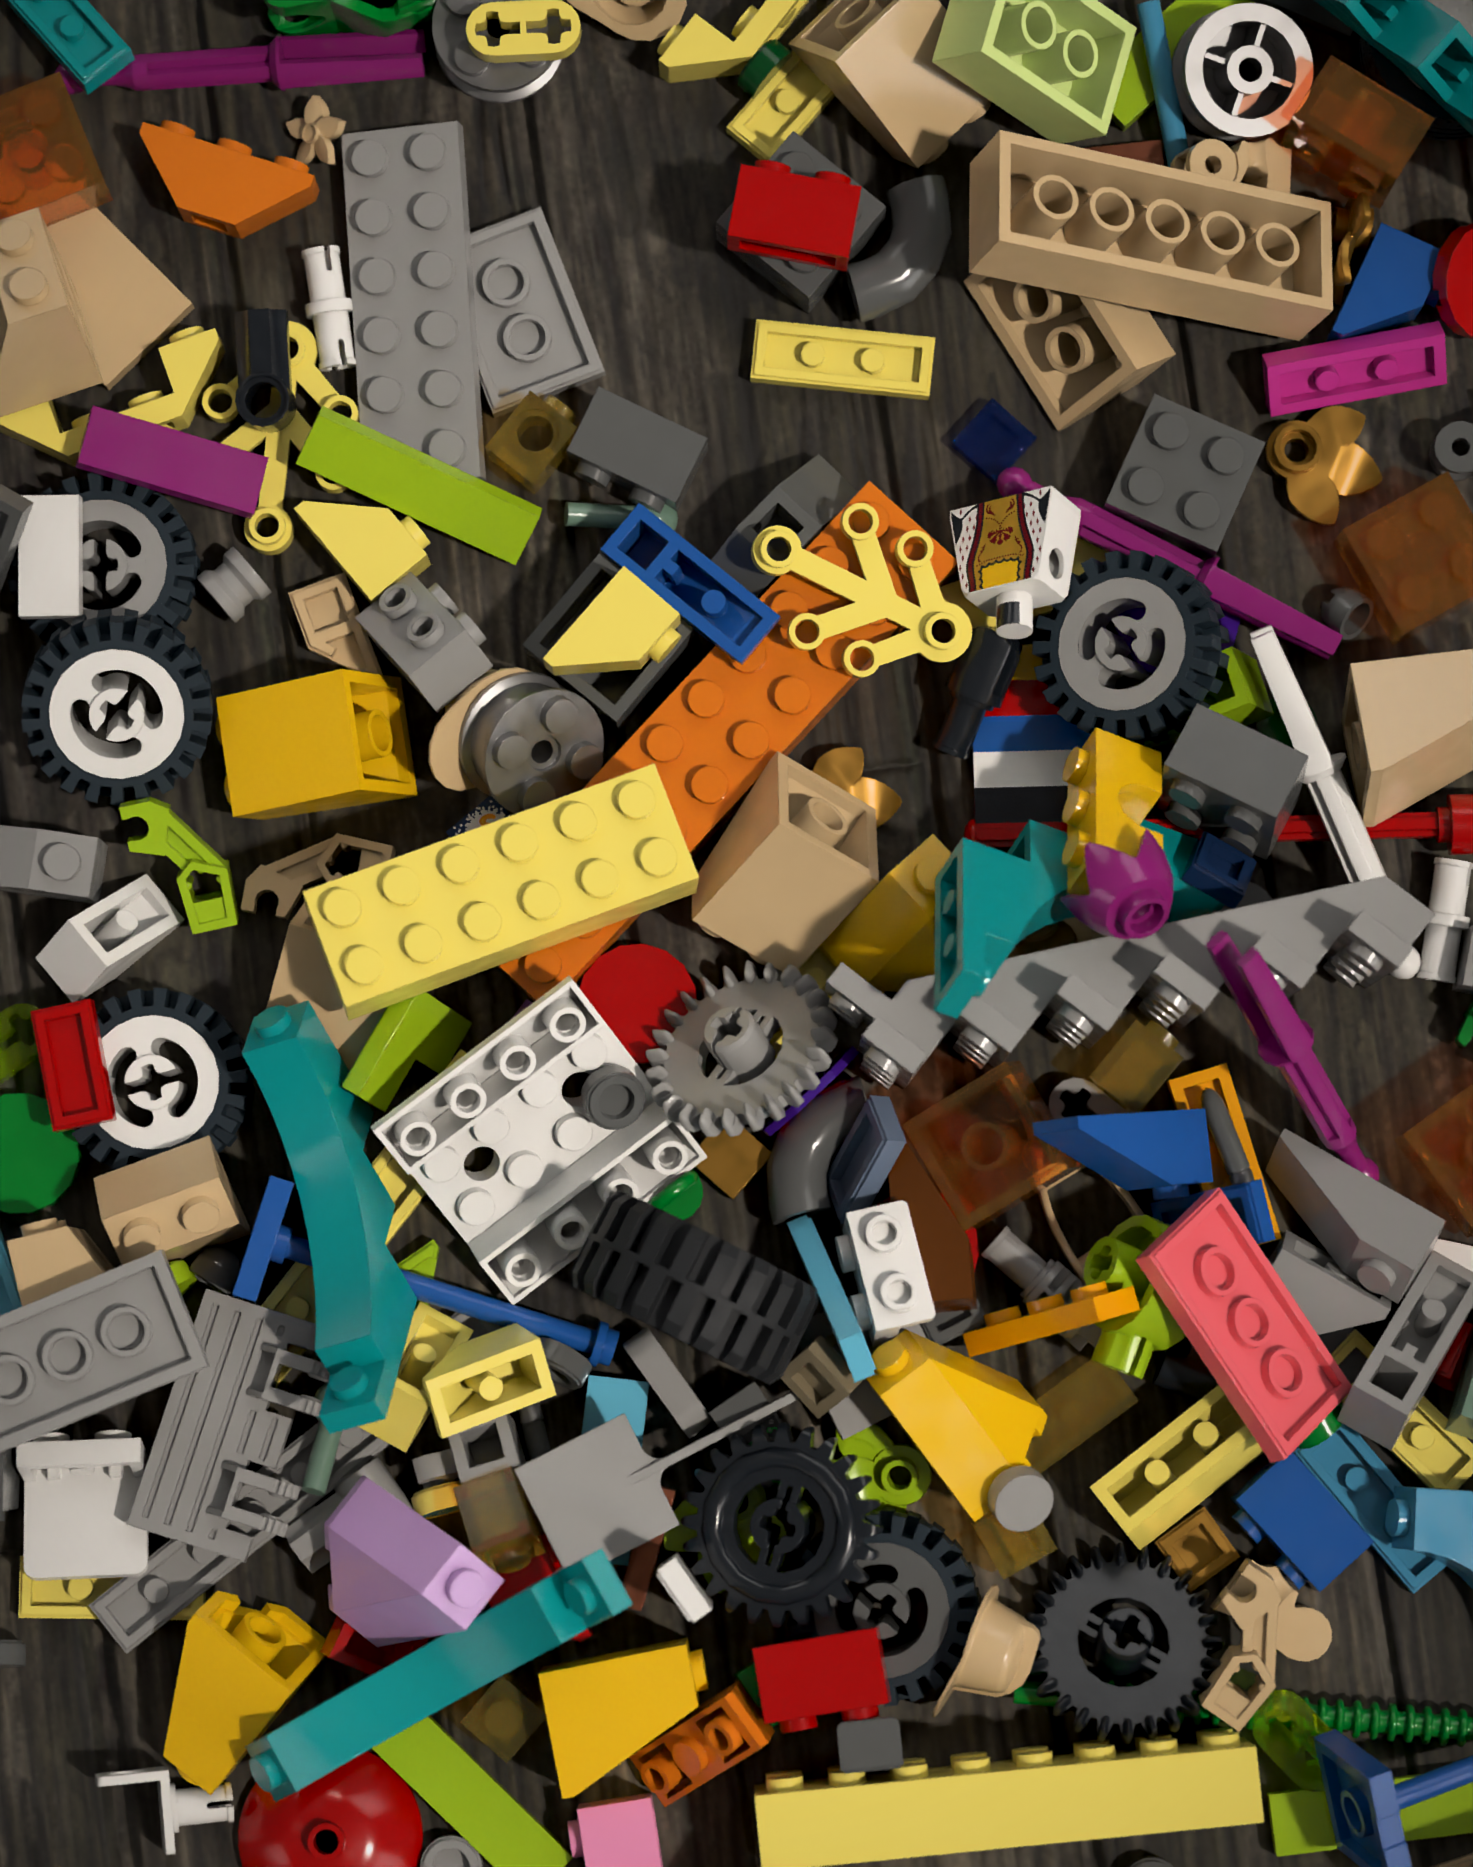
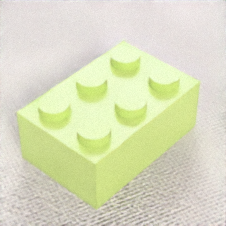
M950 0L932 62L1048 140L1064 144L1107 135L1137 28L1098 0Z

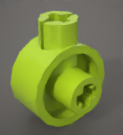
M1148 1215L1131 1216L1117 1225L1109 1236L1103 1237L1095 1243L1084 1265V1281L1087 1286L1106 1281L1109 1292L1134 1286L1140 1306L1138 1311L1094 1323L1102 1331L1091 1360L1141 1380L1153 1351L1167 1350L1186 1336L1135 1260L1170 1226Z

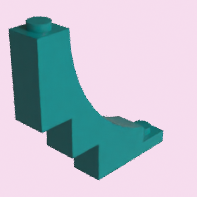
M1314 0L1389 59L1473 136V37L1457 19L1427 0Z
M1029 820L1007 853L966 838L961 839L935 878L934 1011L958 1019L971 998H979L984 993L987 985L1015 945L1044 926L1075 917L1060 900L1061 897L1069 895L1067 893V866L1062 863V854L1068 839V833ZM1143 820L1140 826L1163 834V851L1173 875V902L1166 921L1176 922L1208 915L1213 910H1221L1224 904L1181 880L1193 846L1198 839Z
M307 1000L288 1007L282 1005L272 1006L253 1018L242 1055L270 1108L282 1138L301 1201L308 1234L315 1288V1351L330 1374L318 1416L329 1434L386 1419L417 1297L385 1244L396 1205L363 1151L374 1112L368 1102L342 1087L349 1069L310 1002Z
M601 1548L527 1586L480 1613L465 1631L436 1637L390 1665L366 1676L245 1746L251 1756L249 1760L251 1773L257 1784L264 1791L270 1792L276 1802L299 1791L476 1689L555 1648L582 1631L618 1614L633 1605Z

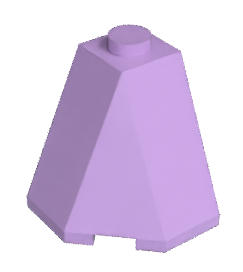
M364 1475L359 1478L324 1523L325 1549L330 1551L332 1584L328 1585L329 1609L376 1647L465 1631L505 1580L457 1540Z

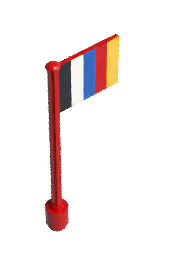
M1033 644L1022 645L1019 664L1001 708L994 707L993 711H986L973 742L975 819H971L966 824L963 838L994 849H1010L1029 820L1068 833V824L1062 821L1063 809L1068 798V783L1062 779L1063 769L1070 752L1075 747L1082 748L1091 735L1078 729V726L1064 720L1057 713L1060 708L1048 703L1043 694V691L1048 689V686L1037 680L1034 667L1043 665L1042 658L1032 654ZM1448 794L1446 807H1436L1435 812L1397 813L1374 827H1367V832L1371 840L1436 838L1437 843L1447 844L1449 855L1473 854V794ZM1297 815L1289 817L1277 842L1330 841L1320 815ZM1144 819L1199 839L1204 832L1199 828L1196 831L1182 829L1168 819Z

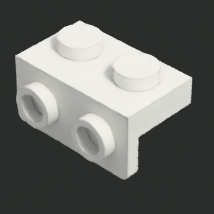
M903 1200L846 1213L843 1225L844 1235L835 1237L836 1250L842 1272L853 1271L859 1294L850 1296V1304L861 1330H868L872 1347L879 1346L895 1338L900 1328L932 1321L935 1317V1309L908 1204Z

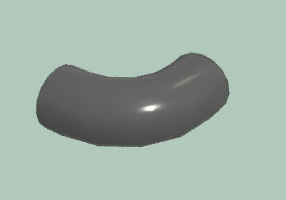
M927 175L911 179L894 186L886 193L892 213V229L887 243L877 254L863 261L848 264L846 272L850 295L860 323L877 319L915 300L940 271L952 235L949 193L942 175Z
M860 1076L842 1080L822 1090L800 1112L779 1129L766 1165L768 1207L773 1225H787V1222L804 1215L812 1219L831 1211L832 1207L827 1192L826 1173L832 1157L841 1148L867 1100Z

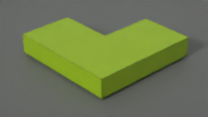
M426 992L387 1006L342 1083V1087L386 1112L414 1061H418L438 1074L442 1073L450 1063L472 1022Z

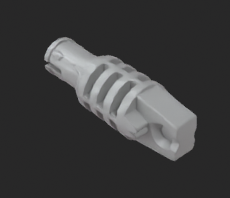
M1007 1226L1002 1229L982 1252L981 1255L985 1259L990 1260L1022 1289L1019 1295L1023 1298L1022 1302L1025 1305L1028 1302L1062 1293L1065 1305L1073 1303L1069 1291L1087 1286L1058 1260L1056 1262L1053 1259H1050L1048 1262L1044 1261L1015 1236ZM1090 1324L1058 1334L1080 1351L1088 1342L1096 1348L1102 1329L1095 1324Z

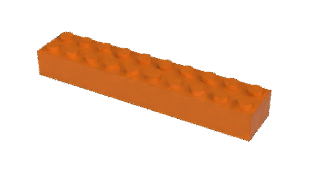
M871 481L864 485L805 549L864 579L852 541L843 534L840 528V518L843 512L851 505L866 503L872 506L878 514L879 526L875 533L897 596L919 606L909 569L898 562L894 551L897 540L906 532L919 530L931 538L934 552L930 561L940 588L956 575L958 568L956 558ZM854 511L849 516V526L856 533H866L870 527V519L864 512ZM910 538L904 543L903 550L907 558L913 561L922 559L925 549L921 541ZM789 571L781 575L759 598L776 612L781 619L744 664H739L715 646L583 789L655 763L689 853L693 859L740 808L774 754L779 751L788 756L859 679L850 676L844 670L841 662L844 649L851 643L859 640H866L873 644L902 633L906 628L884 618L826 638L818 647L812 650H798L790 644L787 638V627L793 618L803 613L820 615L854 602ZM800 621L795 628V634L799 641L809 644L816 639L817 629L812 622ZM855 648L850 655V662L855 669L865 671L870 667L872 658L866 649ZM642 913L496 967L535 1002L569 975L577 984L596 959L605 954Z

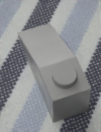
M0 825V891L96 904L100 900L108 845L98 837Z
M1285 1128L1276 1143L1266 1167V1173L1345 1274L1359 1281L1369 1291L1381 1294L1399 1304L1430 1256L1446 1220Z
M1432 1251L1354 1381L1337 1421L1389 1450L1393 1449L1473 1308L1472 1271L1438 1252Z

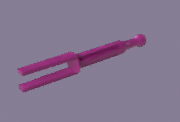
M408 29L388 37L366 35L357 32L299 36L276 34L270 44L265 46L133 54L134 61L99 87L119 86L135 91L272 82L283 92L289 88L420 78L425 76L422 53H426L424 29ZM59 64L54 73V82L57 88L69 95L82 93L84 90L64 67Z
M1017 466L1006 468L999 474L997 479V489L1002 497L1044 487L1034 482L1026 470ZM1064 495L1081 510L1078 537L1106 552L1119 551L1125 555H1130V550L1143 551L1153 557L1158 555L1192 573L1195 575L1194 578L1204 583L1213 593L1209 598L1218 603L1223 611L1258 628L1271 624L1277 637L1325 660L1334 655L1343 637L1342 634L1216 567L1220 559L1219 556L1207 558L1205 561L1081 497Z
M1220 930L1211 937L1205 947L1258 1042L1259 1056L1266 1064L1279 1068L1325 1147L1335 1152L1341 1161L1379 1181L1378 1166L1372 1159L1365 1157L1356 1139V1126L1311 1048L1314 1043L1313 1029L1305 1020H1301L1259 951L1251 947L1242 956L1229 934Z

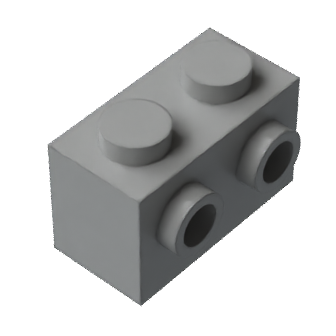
M410 571L396 584L387 588L377 600L357 615L355 619L384 656L438 713L492 668L493 665L479 648V645L487 638L464 611L457 617H454L453 615L459 609L447 593L437 583H434L427 589Z

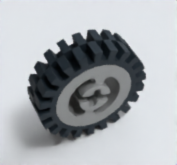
M87 473L88 479L79 481L73 476L63 480L64 487L55 492L48 488L40 494H79L83 498V536L100 529H117L131 534L140 543L141 552L139 555L129 557L116 542L106 539L107 557L118 567L117 571L107 573L106 591L114 599L124 596L131 589L135 581H141L140 587L129 601L112 609L113 616H124L125 609L139 611L138 618L149 621L151 615L164 620L163 627L170 632L182 620L187 622L192 613V609L189 607L192 598H197L200 585L196 577L197 572H201L200 559L196 554L195 547L197 545L195 539L188 529L185 520L163 495L158 494L154 490L110 477H104L96 473ZM92 539L83 543V587L94 597L102 599V583L91 572V569L102 565L103 548ZM17 546L9 568L11 570V579L7 580L10 593L15 596L17 601L15 606L18 610ZM83 607V615H86L87 620L96 618L98 610ZM25 619L30 628L47 644L50 642L52 633L61 626L66 630L72 626L73 619Z
M1130 550V555H1125L1119 551L1105 553L1106 561L1100 562L1092 557L1081 563L1085 571L1080 576L1074 573L1071 574L1068 596L1062 602L1050 605L1054 608L1049 618L1041 615L1038 616L1035 628L1044 632L1043 641H1033L1032 654L1042 658L1043 665L1034 667L1037 680L1047 684L1048 689L1044 690L1043 694L1048 703L1060 708L1057 713L1064 720L1078 726L1077 728L1084 732L1092 734L1095 728H1099L1144 745V740L1147 739L1155 743L1168 740V731L1173 729L1177 732H1182L1188 721L1187 718L1191 715L1197 703L1206 708L1210 707L1209 704L1203 701L1208 691L1218 694L1223 682L1215 678L1218 667L1227 669L1229 655L1221 652V643L1230 642L1228 629L1219 625L1218 619L1225 617L1221 606L1209 598L1213 593L1204 583L1194 578L1195 575L1158 555L1153 557L1143 551ZM1146 608L1144 617L1139 620L1127 616H1118L1130 609ZM1111 621H1113L1119 631L1135 639L1131 647L1138 658L1157 668L1151 676L1142 665L1126 658L1131 653L1127 643L1121 636L1105 629ZM1123 676L1134 680L1147 679L1132 688L1116 689L1118 679Z

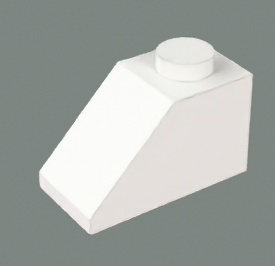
M145 874L67 920L36 956V959L71 1002L80 1001L117 978L180 926L185 919L151 878Z

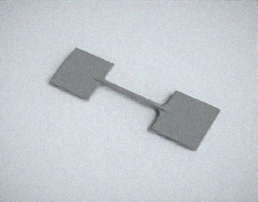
M824 1311L812 1316L797 1346L798 1352L818 1336L822 1335L826 1338L833 1334ZM921 1324L899 1329L898 1335L907 1329L928 1339ZM868 1330L862 1331L872 1355L879 1346L872 1347ZM837 1343L833 1348L844 1359L843 1354ZM863 1379L850 1395L828 1411L842 1440L891 1416L889 1410L866 1379ZM791 1391L662 1458L650 1457L643 1451L625 1413L513 1470L562 1568L601 1548L608 1560L611 1561L680 1525L661 1487V1476L668 1466L789 1405L799 1398Z

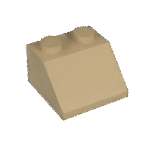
M210 1136L93 1178L101 1221L122 1265L160 1249L164 1250L170 1263L199 1254L207 1247L223 1245L251 1234L250 1226Z

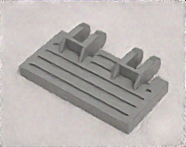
M206 1289L194 1322V1327L210 1366L174 1381L127 1525L246 1563L254 1537L229 1530L231 1521L281 1537H285L289 1524L283 1523L281 1518L266 1513L259 1515L237 1508L236 1504L243 1483L265 1490L269 1495L283 1500H297L301 1489L299 1486L248 1470L250 1462L277 1470L293 1423L291 1418L268 1411L270 1402L318 1418L322 1405L319 1399L304 1394L298 1396L276 1389L282 1366L307 1373L309 1377L323 1382H328L330 1374L322 1362L288 1352L290 1344L316 1352L315 1323Z

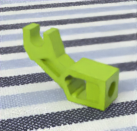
M152 797L120 803L119 811L122 820L140 817L147 822L149 828L141 836L128 838L129 852L166 855L180 868L177 884L192 934L238 925L239 913L229 860H224L170 809L171 804ZM194 870L200 874L209 873L217 875L216 881L221 883L222 890L195 896L192 887L194 878L190 873Z

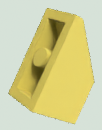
M302 501L294 508L301 522L370 604L377 600L387 588L396 584L410 571L417 577L431 565L427 553L423 550L431 542L410 516H406L399 521L389 508Z
M623 566L543 657L545 668L554 676L638 670L650 658L658 664L671 652L682 636L675 630L681 624L680 613Z
M420 1301L413 1313L386 1419L358 1427L406 1453L431 1412L422 1378L459 1344L469 1341L474 1330Z
M518 1323L459 1344L422 1378L439 1437L442 1439L556 1395L540 1338Z

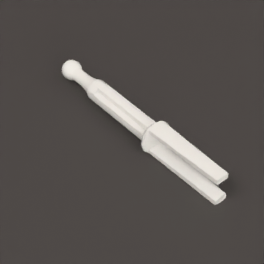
M1270 624L1251 632L1252 645L1293 747L1309 756L1303 783L1307 785L1348 883L1386 876L1341 771L1346 754L1340 752L1331 755L1272 625ZM1413 948L1400 967L1390 974L1398 979L1412 978L1419 971L1421 965L1418 951Z

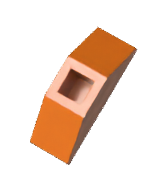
M162 120L160 127L142 122L139 134L184 222L243 239L317 200L320 190L316 178L308 173L309 167L300 161L285 156H275L274 162L251 156L253 150L250 147L227 138H219L217 145L194 138L196 132L193 129L169 120Z
M738 1680L705 1701L629 1758L640 1772L646 1787L655 1793L664 1807H667L769 1743L775 1731L769 1723H764L762 1712Z

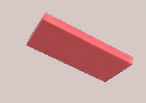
M1220 1187L1208 1190L1200 1196L1135 1259L1271 1463L1285 1460L1349 1394L1352 1385Z

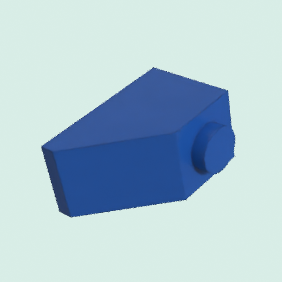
M1381 222L1325 342L1382 332L1414 320L1424 303L1435 307L1439 300V291L1433 290L1432 275L1440 249Z

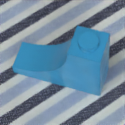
M1394 1486V1499L1389 1501L1386 1510V1528L1388 1534L1392 1536L1391 1548L1418 1552L1443 1563L1458 1574L1473 1590V1490Z

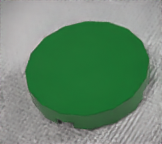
M30 1093L4 1094L0 1096V1210L9 1214L37 1213L58 1203L73 1185L82 1164L81 1145L72 1135L75 1131L53 1132L47 1099Z

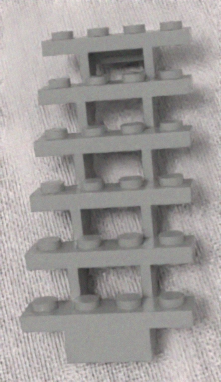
M1381 876L1167 923L1154 934L1141 939H1120L1107 936L1007 958L987 985L984 993L979 998L972 997L958 1019L934 1011L935 974L907 980L891 1000L841 962L826 981L824 991L831 997L827 1007L841 1020L854 1029H857L862 1021L869 1026L862 1035L857 1049L858 1055L863 1058L859 1067L860 1070L886 1090H889L894 1082L905 1090L948 1032L957 1039L952 1048L961 1057L980 1070L986 1063H989L997 1070L1040 1013L1050 1019L1045 1028L1071 1049H1075L1080 1043L1090 1049L1111 1028L1135 994L1143 1000L1138 1006L1139 1010L1156 1024L1167 1029L1170 1024L1174 1023L1182 1029L1207 1008L1224 983V979L1205 947L1211 937L1220 930L1229 934L1242 956L1251 947L1259 951L1288 999L1304 987L1317 970L1315 967L1322 957L1327 959L1323 968L1340 983L1349 988H1353L1358 983L1366 989L1400 967L1414 947L1411 945L1435 913L1388 877Z

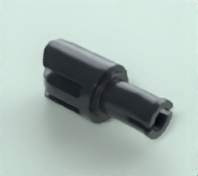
M980 626L972 628L971 642L966 651L956 658L945 684L950 689L948 693L953 698L938 735L932 743L935 748L961 759L969 758L971 747L986 711H993L994 707L1001 708L1019 664L1022 651L1020 639L1003 638L996 633V627Z

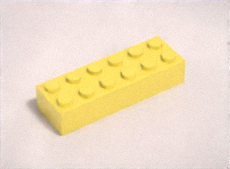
M654 763L302 892L307 912L349 1021L692 895L697 892L699 876Z

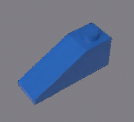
M641 503L637 504L600 549L620 568L625 566L678 611L680 617L691 625L697 633L741 665L744 664L781 619L770 607Z
M1205 1108L1075 1116L1033 1123L1034 1135L1126 1191L1152 1189L1153 1200L1190 1197L1189 1185L1213 1182Z

